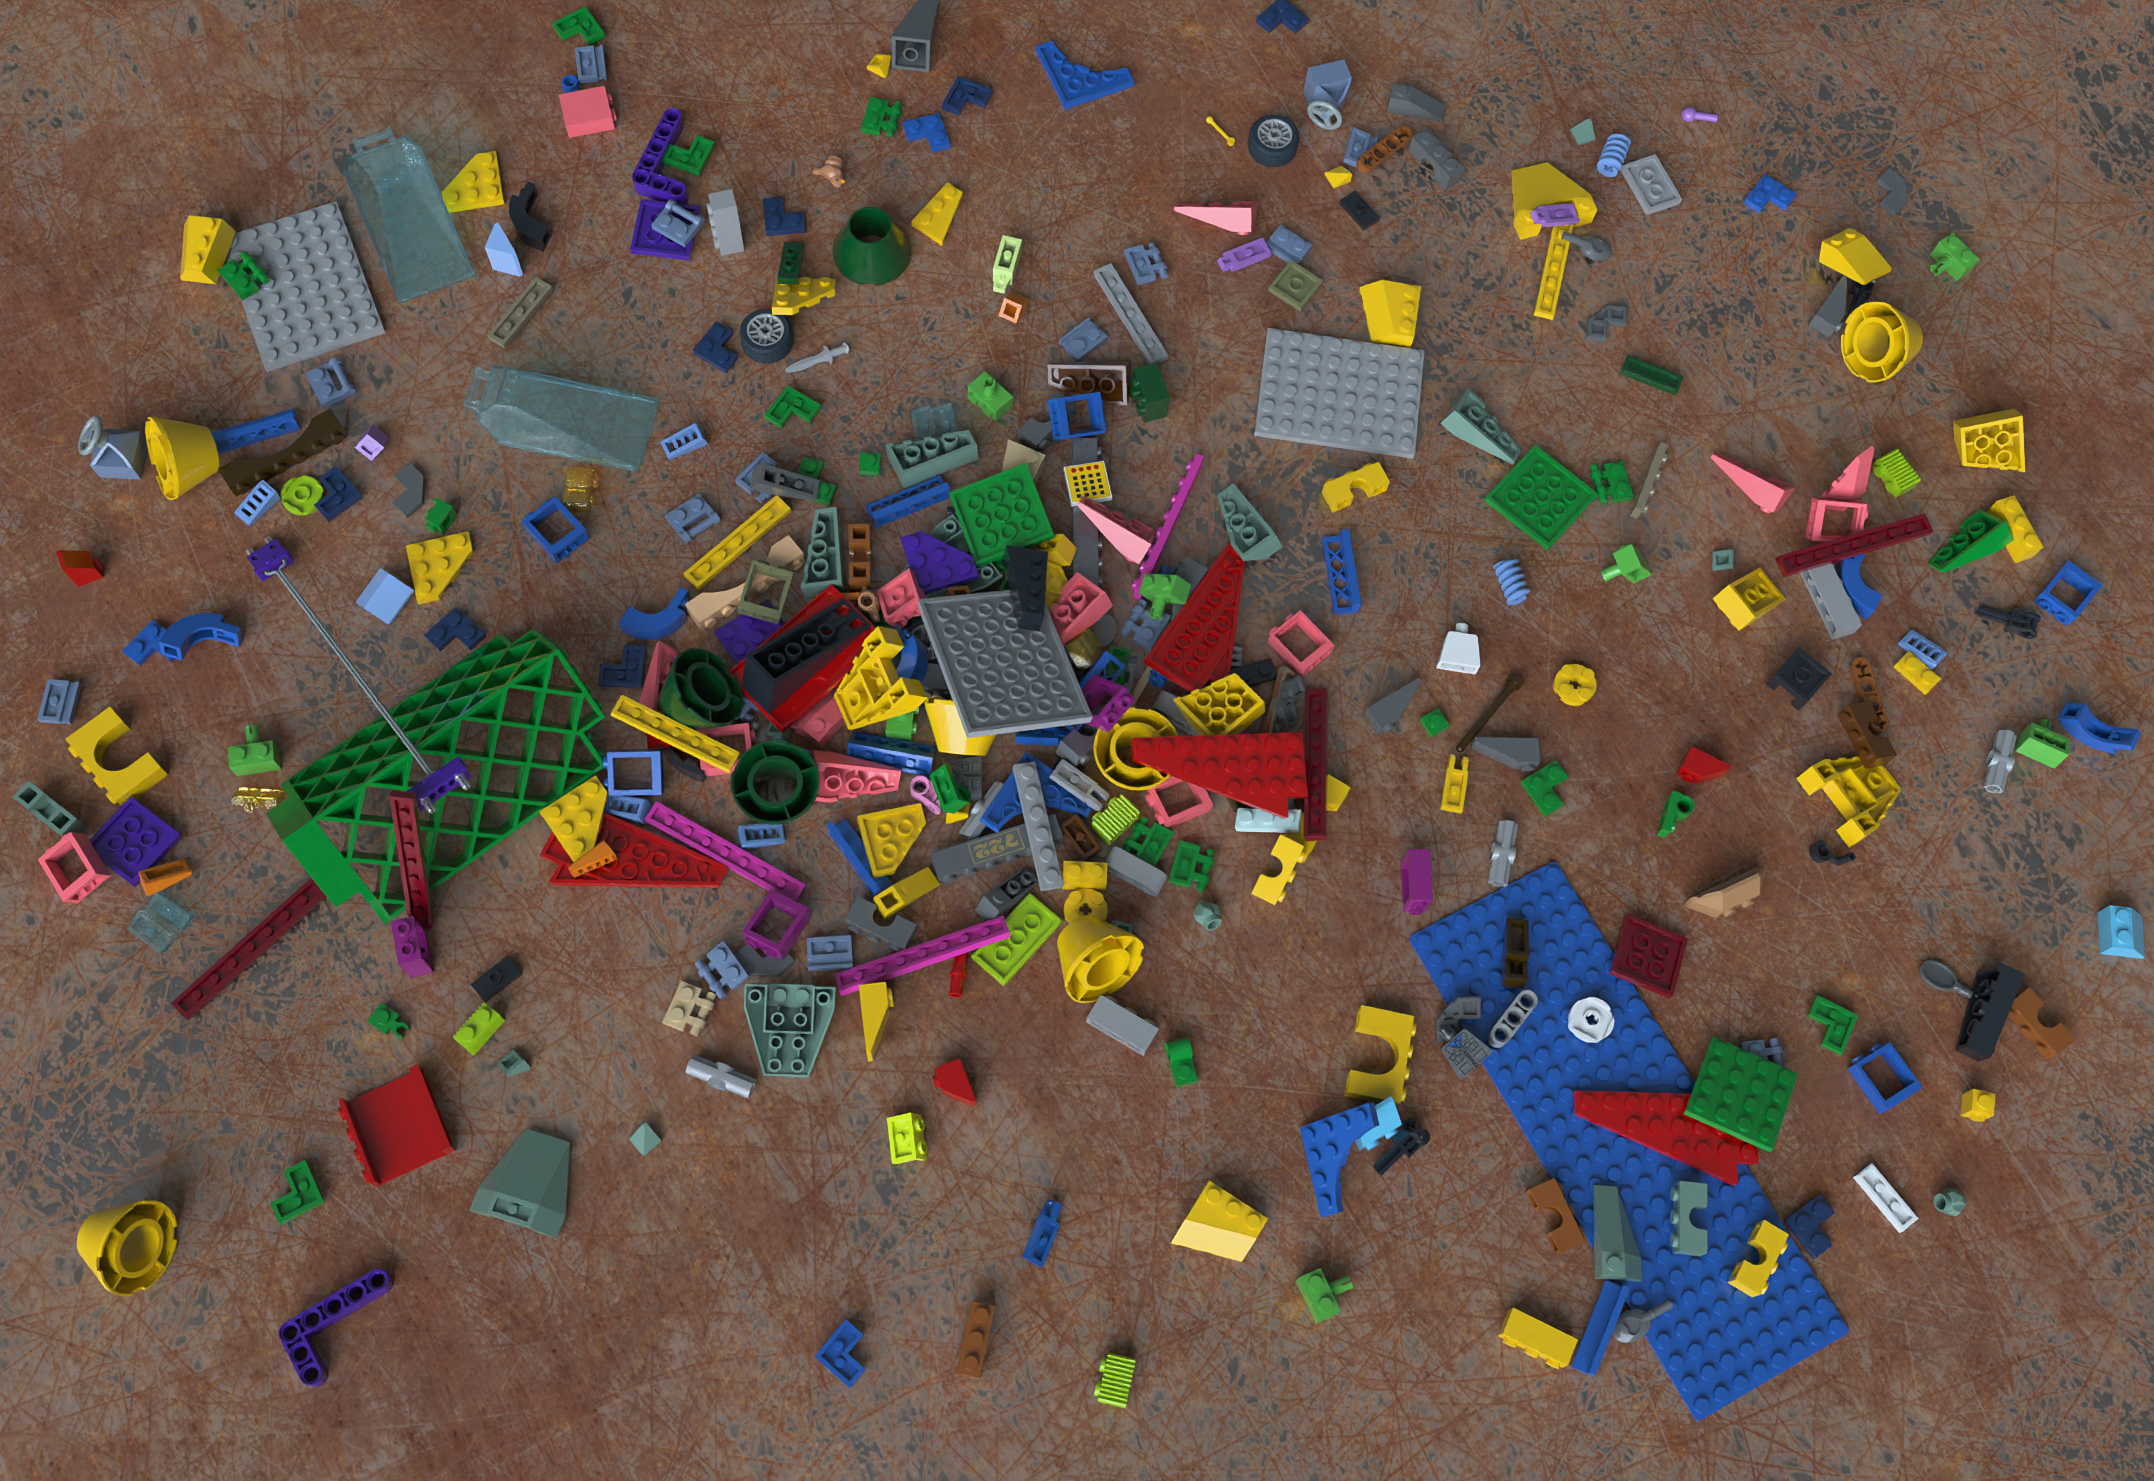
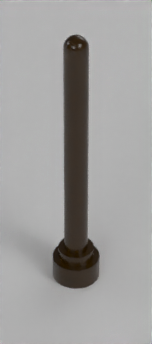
M1511 673L1507 677L1505 688L1456 746L1457 752H1463L1511 692H1515L1523 686L1525 682L1521 676Z

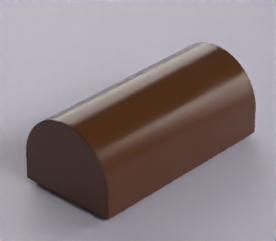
M1077 814L1059 826L1085 862L1091 860L1102 851V847Z

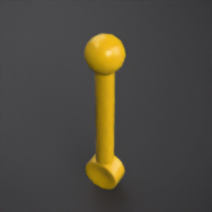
M1208 116L1206 118V122L1208 124H1212L1216 128V130L1227 140V144L1229 146H1233L1235 144V139L1229 137L1213 121L1212 116Z

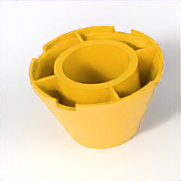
M1868 302L1857 307L1847 318L1845 332L1841 335V351L1847 367L1856 377H1861L1867 382H1881L1893 377L1919 353L1923 343V333L1920 325L1908 315L1884 302Z
M155 416L148 417L150 421L145 423L148 453L151 464L156 465L159 476H156L157 482L168 500L179 498L218 472L219 457L216 444L210 430L206 426Z
M927 698L924 701L939 752L978 756L987 755L996 735L967 738L953 700Z
M1130 707L1109 733L1101 729L1097 730L1093 748L1097 766L1109 781L1119 787L1129 790L1154 788L1165 782L1170 775L1149 767H1129L1121 762L1117 752L1124 747L1131 746L1132 738L1178 736L1177 731L1171 722L1158 712L1151 709L1144 710Z
M1092 915L1079 917L1069 923L1062 930L1057 940L1067 994L1076 1002L1090 1003L1097 1001V997L1105 993L1111 995L1119 990L1132 978L1142 962L1141 951L1144 949V946L1136 935Z
M141 1200L100 1209L92 1213L82 1224L77 1236V1250L106 1290L119 1296H133L135 1292L141 1289L147 1290L169 1266L177 1245V1239H174V1227H177V1221L167 1205L155 1200Z

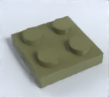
M1290 260L1271 283L1268 291L1298 311H1301L1321 287L1323 280Z

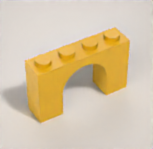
M108 707L66 738V741L70 744V747L67 749L75 758L80 757L83 760L80 764L87 773L93 772L96 776L93 778L94 782L101 789L104 787L107 789L108 793L105 794L113 804L118 802L122 806L130 796L137 799L168 774L148 752L123 770L108 771L103 768L102 757L106 748L130 730L121 717L111 707Z
M1364 1005L1360 1006L1357 1013L1355 1032L1378 1036L1386 1040L1394 1051L1395 1063L1391 1071L1382 1075L1350 1070L1347 1074L1344 1096L1378 1104L1392 1097L1396 1107L1401 1101L1404 1102L1406 1088H1403L1404 1080L1408 1079L1410 1067L1406 1066L1407 1059L1411 1058L1413 1052V1045H1410L1411 1036L1414 1037L1416 1032V1024L1413 1023L1414 1016Z

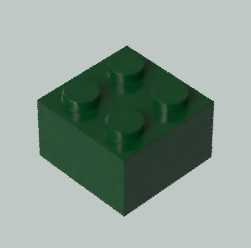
M1157 363L1135 368L1133 370V377L1130 378L1131 387L1129 388L1131 399L1136 401L1137 415L1141 416L1143 423L1165 418L1170 397Z

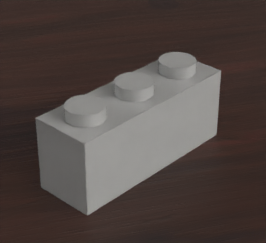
M1100 995L1087 1016L1086 1023L1144 1056L1156 1037L1159 1028L1150 1019L1145 1018L1143 1020L1136 1016L1137 1013L1133 1009L1119 1006L1114 998L1108 995L1106 997Z

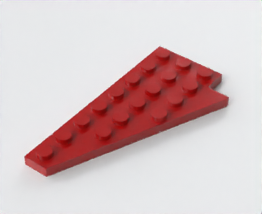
M1227 544L1186 601V604L1183 605L1144 660L1146 665L1190 693L1196 689H1203L1207 682L1211 684L1230 675L1245 561L1240 558L1231 544Z
M1302 732L1138 737L1131 739L1132 761L1283 819L1289 817L1287 798L1308 797Z
M603 812L604 817L596 844L598 845L600 842L605 841L615 853L616 860L574 878L568 869L574 862L553 832L540 853L541 858L558 865L549 881L554 886L720 888L729 870L727 865Z
M1609 1091L1573 1092L1574 1115L1730 1185L1738 1184L1737 1164L1757 1165L1759 1163L1758 1147L1684 1114L1691 1094Z

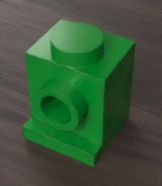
M435 497L433 500L435 503L434 507L430 508L426 513L425 520L427 523L425 528L432 533L438 532L444 535L458 515L453 506Z

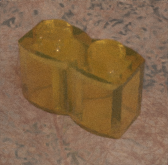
M568 467L563 505L569 511L591 512L592 506H595L596 495L593 492L594 487H598V475H595L592 468Z
M1089 627L1064 646L1078 668L1083 666L1084 669L1095 663L1094 660L1100 656L1099 652L1102 650L1101 645Z

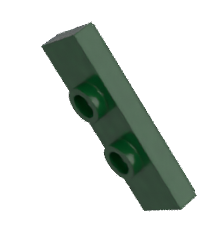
M784 242L777 277L778 284L798 285L804 243Z
M1627 355L1620 371L1621 375L1675 396L1684 377L1630 355Z

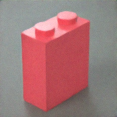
M605 86L559 94L569 138L615 129L613 121H617L615 110L610 109L609 105H613L611 93H606Z

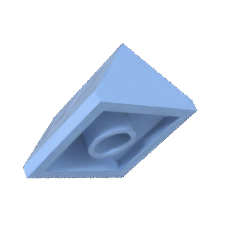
M494 224L485 246L493 270L522 276L523 272L516 252L500 224Z
M380 568L355 603L388 625H391L414 593V590Z

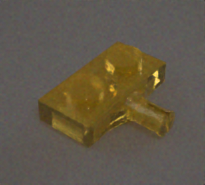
M239 787L232 796V805H240L248 813L249 811L250 813L253 812L255 807L272 809L284 799L283 790Z

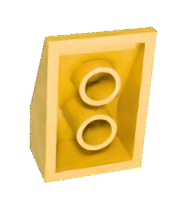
M1848 228L1822 241L1819 262L1862 285L1892 270L1891 266L1866 236L1855 229Z
M1758 568L1729 584L1713 600L1717 603L1718 608L1730 619L1731 624L1739 631L1778 606L1786 598L1764 571Z
M886 982L859 985L868 1062L873 1061L890 1016L889 1007H894L892 990L887 988Z

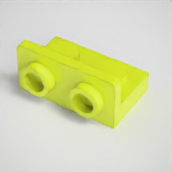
M906 1113L887 1118L892 1164L913 1160H927L926 1153L928 1148L924 1140L923 1131L925 1123L922 1116L915 1113Z

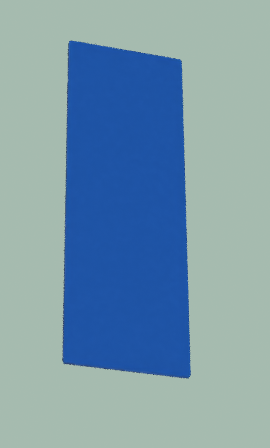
M1556 862L1549 863L1413 934L1409 938V942L1447 1005L1456 996H1481V1019H1459V1025L1493 1051L1482 1061L1483 1066L1551 1179L1555 1178L1556 1182L1562 1185L1565 1193L1563 1196L1567 1204L1572 1206L1575 1213L1574 1218L1578 1225L1582 1227L1585 1237L1593 1250V1185L1617 1187L1641 1256L1642 1281L1612 1280V1282L1621 1287L1623 1285L1630 1287L1625 1300L1629 1310L1641 1309L1646 1312L1668 1299L1673 1305L1672 1309L1651 1320L1650 1329L1644 1336L1696 1421L1706 1418L1849 1332L1845 1322L1790 1235L1786 1240L1788 1242L1786 1250L1783 1254H1779L1776 1260L1779 1263L1776 1271L1772 1275L1770 1274L1767 1279L1769 1285L1764 1294L1751 1297L1727 1283L1738 1262L1746 1260L1753 1265L1759 1263L1760 1256L1757 1249L1747 1243L1756 1223L1765 1220L1789 1234L1746 1165L1737 1164L1738 1184L1730 1185L1574 1115V1091L1691 1094L1694 1081L1633 984L1608 974L1614 954ZM1507 917L1528 920L1529 923L1528 980L1524 989L1501 986L1503 939ZM1524 990L1533 991L1538 998L1536 1007L1503 1047L1495 1048L1488 1043L1487 1035L1519 993ZM1588 997H1596L1606 1002L1611 1009L1612 1017L1614 1016V1027L1611 1033L1597 1043L1585 1042L1579 1039L1568 1028V1014L1571 1007L1577 1001ZM1521 998V1003L1524 1006L1529 1007V1001L1525 998ZM1508 1015L1510 1022L1517 1023L1515 1016ZM1593 1015L1586 1017L1588 1024H1596ZM1495 1031L1496 1038L1504 1040L1503 1034ZM1679 1181L1707 1184V1207L1702 1210L1692 1209L1689 1213L1690 1222L1694 1227L1707 1230V1254L1702 1256L1674 1254L1673 1247L1670 1246V1235L1673 1233V1224L1670 1222V1213L1673 1210L1670 1190L1673 1184Z

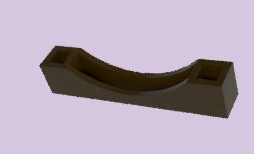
M330 408L313 417L301 437L283 451L259 459H235L218 468L230 490L237 497L247 493L262 480L267 482L268 479L286 472L292 466L301 464L307 458L323 452L329 446L340 443L348 436Z

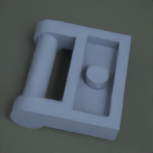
M670 199L664 210L651 225L653 230L686 247L703 226L705 218L691 213L677 205L676 201ZM675 212L693 222V224L690 226L671 214Z
M334 357L328 363L305 372L322 408L344 400L356 393L354 386L350 384L342 368L343 363L338 357ZM335 371L343 387L342 390L337 391L329 374L330 372Z
M700 493L665 515L666 520L685 544L692 541L691 538L706 528L721 522L717 513L712 510ZM706 515L708 516V518H706L693 528L689 529L688 531H685L686 528H688L695 522L699 521Z

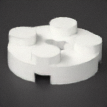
M1588 997L1577 1001L1571 1007L1568 1014V1028L1579 1039L1585 1042L1597 1043L1611 1033L1614 1027V1016L1612 1017L1611 1009L1606 1002L1596 997ZM1593 1015L1596 1024H1588L1586 1017Z

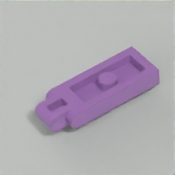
M1574 203L1539 206L1530 213L1534 224H1541V227L1575 225L1580 221Z
M1262 237L1223 253V257L1219 258L1217 262L1222 271L1230 269L1231 272L1271 257V251Z

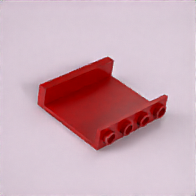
M418 1064L409 1068L411 1073L350 1101H346L344 1098L339 1099L341 1107L338 1108V1112L342 1120H346L349 1126L346 1132L350 1141H354L357 1147L354 1149L357 1160L359 1162L362 1161L365 1169L362 1170L363 1177L367 1183L375 1187L456 1151L424 1070Z

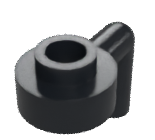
M1824 840L1814 842L1809 847V854L1817 863L1829 861L1840 866L1856 858L1853 852L1839 857L1833 854L1830 844Z

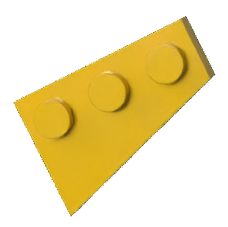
M947 182L911 221L912 226L943 246L945 236L949 232L953 217L956 215L963 198V192Z

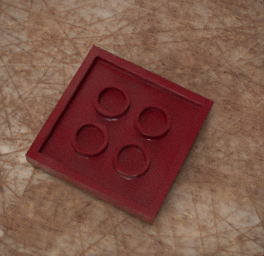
M1626 914L1622 921L1608 974L1670 999L1674 995L1688 938Z

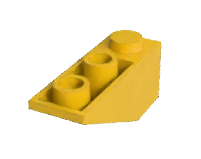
M926 867L876 895L873 898V903L877 905L878 911L883 919L886 920L940 886L930 868Z

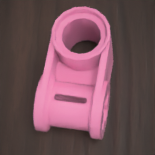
M924 776L914 777L910 784L911 796L931 812L939 815L941 813V805L932 781ZM916 785H923L926 789L918 792L914 787Z

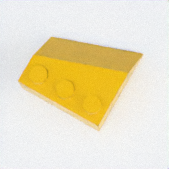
M188 216L184 224L180 274L182 281L208 284L217 283L220 275L217 269L224 265L236 233L223 219Z
M1380 280L1359 287L1371 343L1411 348L1415 335L1421 286Z
M2010 409L1953 421L1954 441L1963 466L1999 468L2000 470L2011 469L2025 472L2023 416L2017 410Z
M1236 673L1217 680L1203 689L1191 691V694L1184 697L1179 696L1173 699L1187 722L1200 735L1240 734L1265 713L1264 701Z
M1209 1181L1171 1244L1189 1247L1198 1251L1201 1250L1242 1262L1268 1218Z

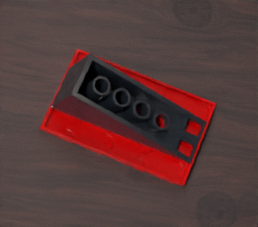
M831 584L755 650L748 653L729 673L732 678L736 676L742 693L783 733L807 714L808 710L826 697L832 689L839 685L846 673L851 672L855 665L853 663L854 658L860 656L864 649L862 646L864 640L876 627Z

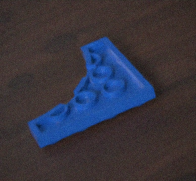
M1053 41L1035 46V53L1064 110L1134 87V80L1127 67L1117 70H1103V73L1090 71V68L1079 64L1074 65L1066 60V56L1058 50Z
M1027 752L1023 755L1018 764L1035 762L1045 807L1077 814L1084 820L1092 808L1086 802H1083L1049 777L1053 773L1051 768ZM1014 772L1010 774L979 820L996 833L1007 821L1022 813Z
M1366 1103L1299 1127L1320 1217H1328L1343 1212L1342 1182L1339 1181L1341 1167L1345 1166L1351 1152L1350 1147L1355 1140L1360 1139L1371 1129L1380 1126L1374 1103Z

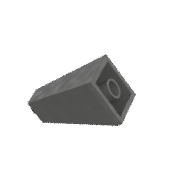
M917 0L893 32V69L930 72L939 0Z

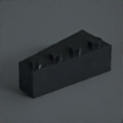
M1006 545L1002 564L1006 570L1005 576L1009 583L1010 596L1013 599V608L1018 628L1040 632L1045 608L1048 552Z
M2002 963L1976 972L1972 987L1973 994L1968 1001L1955 1051L1976 1061L1991 1058L1995 1052V1046L2024 973Z

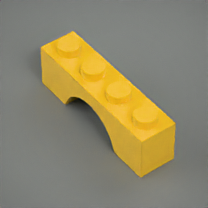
M1329 774L1327 776V810L1337 811L1351 787ZM1303 813L1300 833H1286L1285 836L1305 845L1303 850L1306 851V854L1302 862H1305L1317 841H1305Z

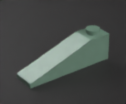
M1467 388L1447 411L1440 424L1454 436L1514 464L1521 453V449L1506 431L1500 429L1497 425V418L1495 416L1491 417L1486 411L1487 405L1484 401Z
M1234 483L1217 495L1225 519L1226 529L1229 533L1231 546L1243 561L1267 559L1283 547L1274 531Z
M1593 1185L1595 1279L1641 1282V1256L1618 1189L1615 1186Z

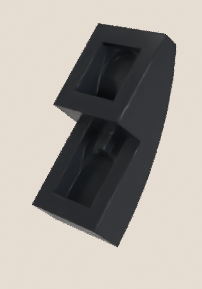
M671 747L663 751L666 760L676 770L699 782L706 780L704 773L691 757L683 762Z

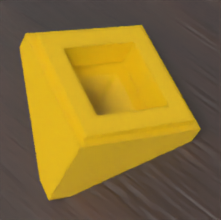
M876 54L866 68L886 78L891 56Z
M1339 166L1325 172V176L1333 189L1349 183L1352 173L1343 166Z
M970 802L955 814L947 813L946 823L950 824L968 818Z

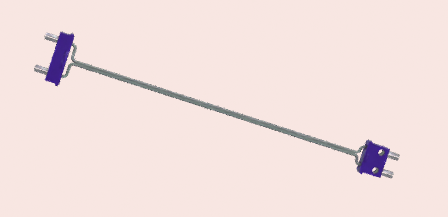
M270 536L267 537L271 542L265 538L264 541L267 544L260 549L254 551L253 548H249L252 554L247 549L246 553L249 555L247 559L255 568L254 572L259 579L265 581L274 574L279 576L427 773L425 779L407 790V792L416 793L418 809L422 811L426 808L431 814L433 812L429 805L435 812L436 808L432 803L455 787L461 785L464 790H467L463 783L465 782L468 788H470L471 785L467 779L471 775L467 771V766L461 757L454 758L436 771L431 769L283 573L282 569L294 562L288 550H284L277 539L273 540Z

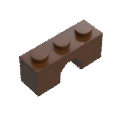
M1869 701L1848 704L1838 714L1865 769L1885 766L1897 756L1888 737L1878 738L1870 732L1868 727L1878 718Z

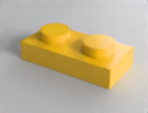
M1910 651L1893 666L1925 695L1941 680L1938 675Z

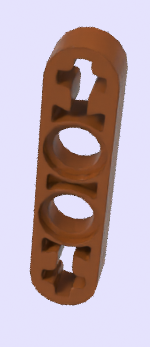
M1405 125L1399 126L1361 155L1356 162L1357 169L1364 174L1370 173L1411 140L1413 136L1412 130ZM1404 134L1405 136H1403V137L1399 140L1398 137H1399L1400 135ZM1387 141L1392 142L1395 148H1390L1387 145ZM1374 151L1381 152L1383 157H1377ZM1370 159L1371 162L1365 165L1364 163Z
M1858 657L1849 665V673L1858 701H1872L1877 706V710H1874L1876 715L1879 714V716H1877L1878 719L1874 723L1877 722L1882 727L1875 726L1873 723L1868 728L1873 735L1879 736L1889 728V720L1871 664L1867 659ZM1858 665L1859 667H1863V670L1861 671V669L1856 668V666ZM1861 683H1868L1871 687V690H1863L1861 687Z

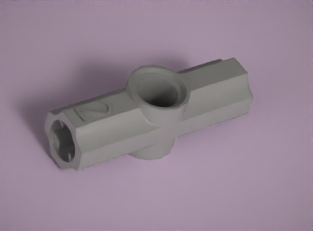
M1999 730L1996 732L1993 748L1986 759L1985 765L1988 769L1983 787L1990 793H2002L2004 791L2007 775L2015 762V757L2012 754L2017 736L2010 730Z
M995 781L984 798L979 799L973 807L971 816L959 831V835L967 842L979 838L987 827L979 820L1004 785L1003 783Z
M1500 820L1498 822L1496 839L1490 853V861L1492 862L1488 883L1492 886L1506 887L1508 885L1510 868L1516 854V846L1514 845L1518 824L1514 823V821Z
M694 1054L690 1058L685 1071L686 1074L706 1081L708 1085L716 1089L728 1090L748 1099L752 1095L756 1084V1079L736 1072L734 1068L724 1063H714Z

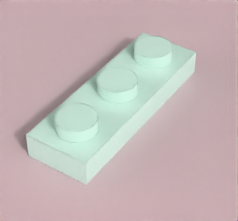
M1238 808L1235 829L1236 831L1300 833L1302 811L1288 809L1289 817L1283 819L1259 809Z

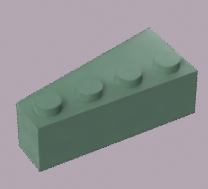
M969 430L942 434V437L938 438L924 437V440L914 442L906 440L903 441V444H885L888 460L903 489L978 459L977 444Z
M837 507L816 509L811 532V543L808 547L807 563L804 567V578L800 587L805 598L815 597V595L820 594L831 584L840 593H847L840 513Z

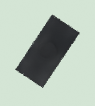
M1356 191L1340 200L1339 204L1363 231L1379 221L1380 217Z
M507 956L471 983V986L486 1003L522 974Z

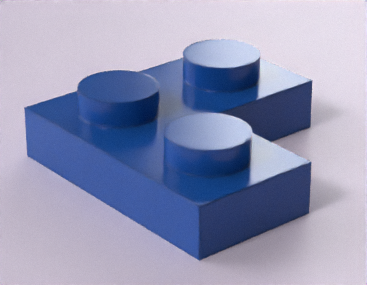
M939 113L902 122L908 142L927 138L932 153L950 149V141Z
M1764 174L1747 196L1744 204L1760 213L1768 201L1786 211L1797 193Z
M152 620L122 652L141 666L155 651L161 654L159 640L166 630ZM162 655L170 662H173V660L175 659L172 657Z
M845 1320L814 1357L847 1387L851 1388L866 1371L864 1367L849 1355L864 1335L849 1321Z

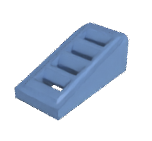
M697 423L660 441L669 460L709 444ZM689 437L690 442L687 443L685 438ZM681 440L683 446L680 447L677 441ZM673 443L676 450L672 451L669 444Z
M262 480L234 513L250 527L281 498L271 486ZM255 505L257 509L254 510L250 506ZM246 510L252 514L250 517L244 513Z
M1911 630L1898 643L1906 652L1910 651L1931 670L1948 654L1941 647L1914 630ZM1913 638L1915 642L1910 645L1908 642ZM1918 644L1922 646L1919 650L1915 648Z
M623 795L608 796L604 812L618 819L646 825L647 822L644 819L651 810L652 805L642 798ZM614 801H617L615 809L612 810Z
M759 823L739 825L737 830L739 848L743 850H752L786 842L783 824L769 825ZM772 829H776L777 838H773ZM763 831H767L768 839H764ZM755 832H758V840H755ZM745 834H749L750 840L746 841Z

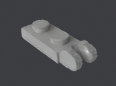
M1064 759L1060 761L1049 777L1074 796L1086 802L1094 810H1101L1103 805L1090 795L1092 792L1094 796L1103 801L1109 798L1108 792L1098 786V783Z

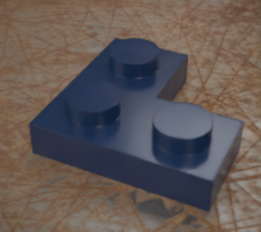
M1277 0L1256 17V23L1268 33L1272 32L1282 23L1296 34L1309 21L1308 17L1287 0Z
M958 76L942 103V109L960 116L967 102L985 108L993 95V89Z
M782 197L762 198L766 236L806 233L803 212L784 213Z
M716 321L695 346L693 354L727 374L738 360V356L735 353L724 348L733 336V331Z
M335 466L319 478L330 493L315 503L314 506L330 522L363 497Z
M456 607L424 634L425 638L440 652L455 638L471 651L486 637L485 633Z
M624 645L622 665L600 664L599 687L642 688L646 647Z
M1821 1194L1783 1220L1812 1259L1817 1258L1832 1246V1243L1819 1228V1225L1835 1212Z

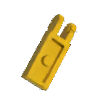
M1450 754L1445 773L1440 810L1460 814L1463 812L1469 772L1467 771L1468 757H1463L1459 770L1454 769L1456 758L1454 754Z

